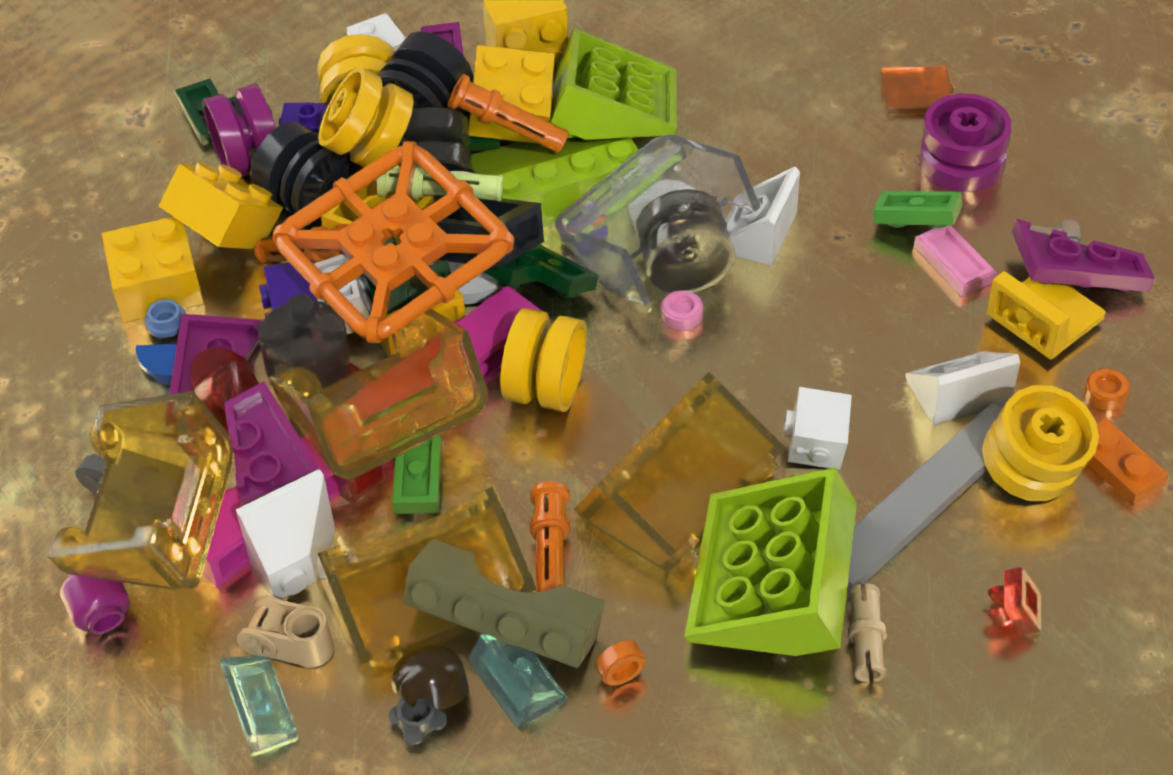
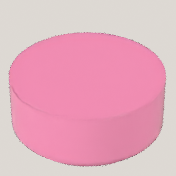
M683 290L668 294L661 304V317L664 324L678 331H686L698 326L703 317V303L700 297L690 291Z

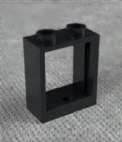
M503 198L501 202L479 199L505 224L508 231L515 238L513 250L491 267L501 268L544 242L541 203ZM463 207L437 223L446 234L490 235ZM446 253L438 260L466 264L479 254Z

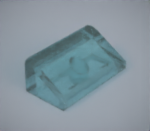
M480 635L469 656V663L516 727L528 724L566 701L567 695L534 652L489 635Z
M227 657L219 660L251 754L298 737L269 657Z

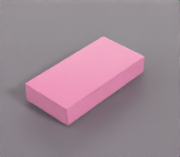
M951 225L943 228H934L915 237L914 248L961 297L992 284L993 278L997 275L992 266Z

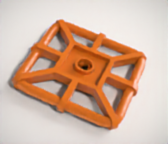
M404 141L403 146L388 151L348 179L341 177L333 183L334 188L287 218L281 225L276 226L272 235V241L276 244L280 253L310 284L309 289L317 299H324L355 333L366 338L368 343H380L382 338L395 334L442 301L446 304L455 297V291L513 250L515 239L505 224L473 194V188L466 181L458 180L430 152L417 146L415 141ZM401 164L396 193L371 209L356 193ZM416 164L447 192L444 197L424 210L410 198ZM342 202L359 217L340 231L301 230ZM463 207L490 235L446 234L437 223ZM389 238H400L401 243L396 246L392 243L383 245ZM300 249L341 250L350 260L331 273H322ZM446 253L479 254L445 278L438 276L429 267L430 264ZM363 273L376 286L371 315L367 319L339 291ZM416 275L429 289L386 318L391 291Z

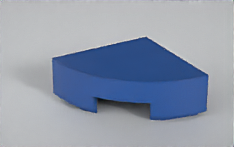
M177 344L136 345V355L140 368L154 377L156 382L171 385Z

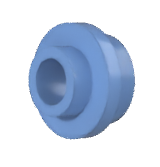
M162 299L152 303L145 316L147 331L151 335L160 338L178 334L181 314H186L185 310L171 299Z

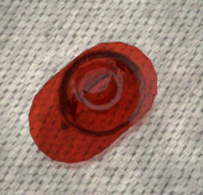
M208 348L198 353L191 364L190 378L193 409L196 419L204 430L214 437L230 440L224 403L258 385L259 382L256 379L253 368L245 358L225 348Z

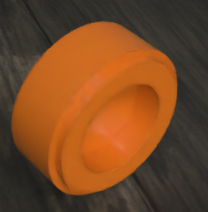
M1108 368L1097 369L1087 377L1084 388L1085 399L1097 409L1103 411L1118 410L1127 402L1130 382L1119 371Z
M625 640L603 651L596 660L595 667L605 684L621 685L632 680L642 671L646 663V657L635 641Z

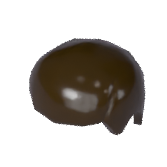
M441 645L419 647L407 653L396 663L391 675L393 692L401 695L411 707L416 706L418 699L426 698L433 704L435 709H446L460 703L470 692L465 668L459 655L452 649Z

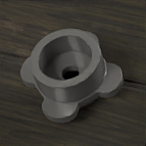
M402 698L398 705L389 711L388 715L389 722L392 725L399 726L404 733V741L410 745L420 744L425 735L433 730L443 729L447 723L445 712L435 709L433 704L426 698L418 699L415 707H411ZM416 716H422V719L419 721L413 720Z

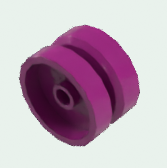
M256 83L238 88L235 91V109L231 101L224 94L212 96L202 101L205 120L220 164L236 169L242 174V177L248 176L251 172L250 155L253 159L259 145L276 128L266 99Z
M959 93L944 96L932 103L925 113L919 166L925 177L937 186L959 192L983 190L996 183L1005 168L1007 147L1009 146L1011 135L1010 116L1005 108L997 102L977 94Z

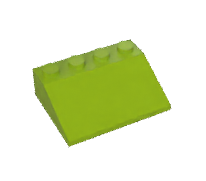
M573 27L556 67L550 123L568 130L569 138L577 136L585 140L674 135L677 130L676 69Z
M577 136L575 138L567 137L563 148L558 154L538 143L519 141L501 146L500 149H491L462 157L465 172L496 176L503 175V199L541 203L543 226L570 219L578 213H591L629 202L631 197L640 188L646 186V161L632 138L585 140Z
M836 467L710 494L684 636L689 643L791 656L841 648L857 502Z

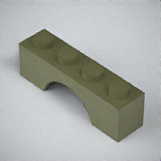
M432 538L409 565L403 604L578 668L597 640L605 600L563 585L543 592H520L501 587L488 580L478 570L474 553Z

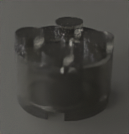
M306 294L294 295L286 304L270 312L258 325L257 331L265 372L271 386L280 393L290 397L302 398V393L316 391V395L320 396L335 390L347 378L350 369V352L345 321L330 305L315 301Z

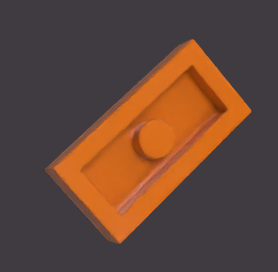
M1107 418L1096 423L1099 441L1096 453L1088 465L1132 506L1166 485L1169 474Z

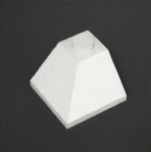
M320 469L236 509L250 565L270 596L283 599L288 595H295L301 592L306 586L316 582L335 533V526L324 474Z

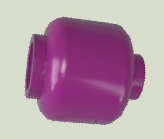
M86 562L76 566L71 570L69 577L63 582L60 590L61 599L73 625L80 630L90 631L93 634L106 633L119 626L124 621L125 614L130 605L129 595L117 570L107 564Z

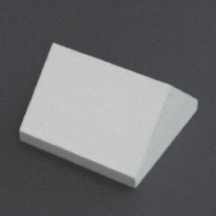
M794 166L739 193L713 247L718 252L772 266L797 214L800 171Z
M982 351L907 372L905 375L909 386L932 425L981 412L993 401L1000 406L1005 405L1014 394L1020 359L1019 355L1014 353Z

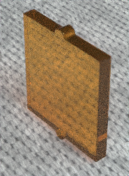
M946 66L881 68L883 86L881 87L880 95L885 97L887 115L924 114L932 103L944 96L953 94L954 85L949 82Z

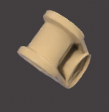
M269 595L258 596L253 604L255 613L247 628H242L237 636V642L240 647L254 656L281 660L306 668L322 666L329 661L334 652V643L325 614L319 608L283 601Z

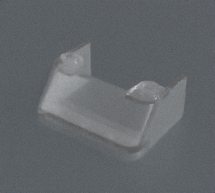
M663 135L648 142L557 217L554 225L561 240L587 269L599 275L598 282L604 289L646 306L651 300L640 279L641 270L638 263L633 260L685 215L696 219L708 220L716 217L727 204L756 212L761 207L739 155L679 136Z

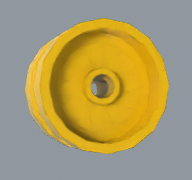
M364 34L344 36L330 43L321 53L317 64L321 103H330L335 91L344 78L358 66L378 75L385 64L391 60V56L395 52L392 46L378 37Z
M356 67L341 82L325 111L318 135L319 144L339 155L349 152L352 162L366 167L399 145L412 115L414 103L412 94L392 83L383 87L380 76L363 67Z
M522 308L512 323L504 348L500 376L501 395L504 400L529 404L537 396L541 408L566 412L574 400L583 371L587 346V326L585 321L568 316H559L551 323L547 312Z
M1032 385L1018 390L1005 403L998 418L986 433L982 447L984 465L993 480L1009 494L1027 501H1049L1062 496L1075 482L1083 468L1096 453L1099 441L1096 420L1087 406L1070 392L1046 385Z

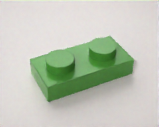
M883 191L873 208L874 224H888L896 228L907 225H928L931 228H943L948 225L954 226L963 206L961 192Z
M441 432L397 433L392 500L394 514L439 513L442 463Z

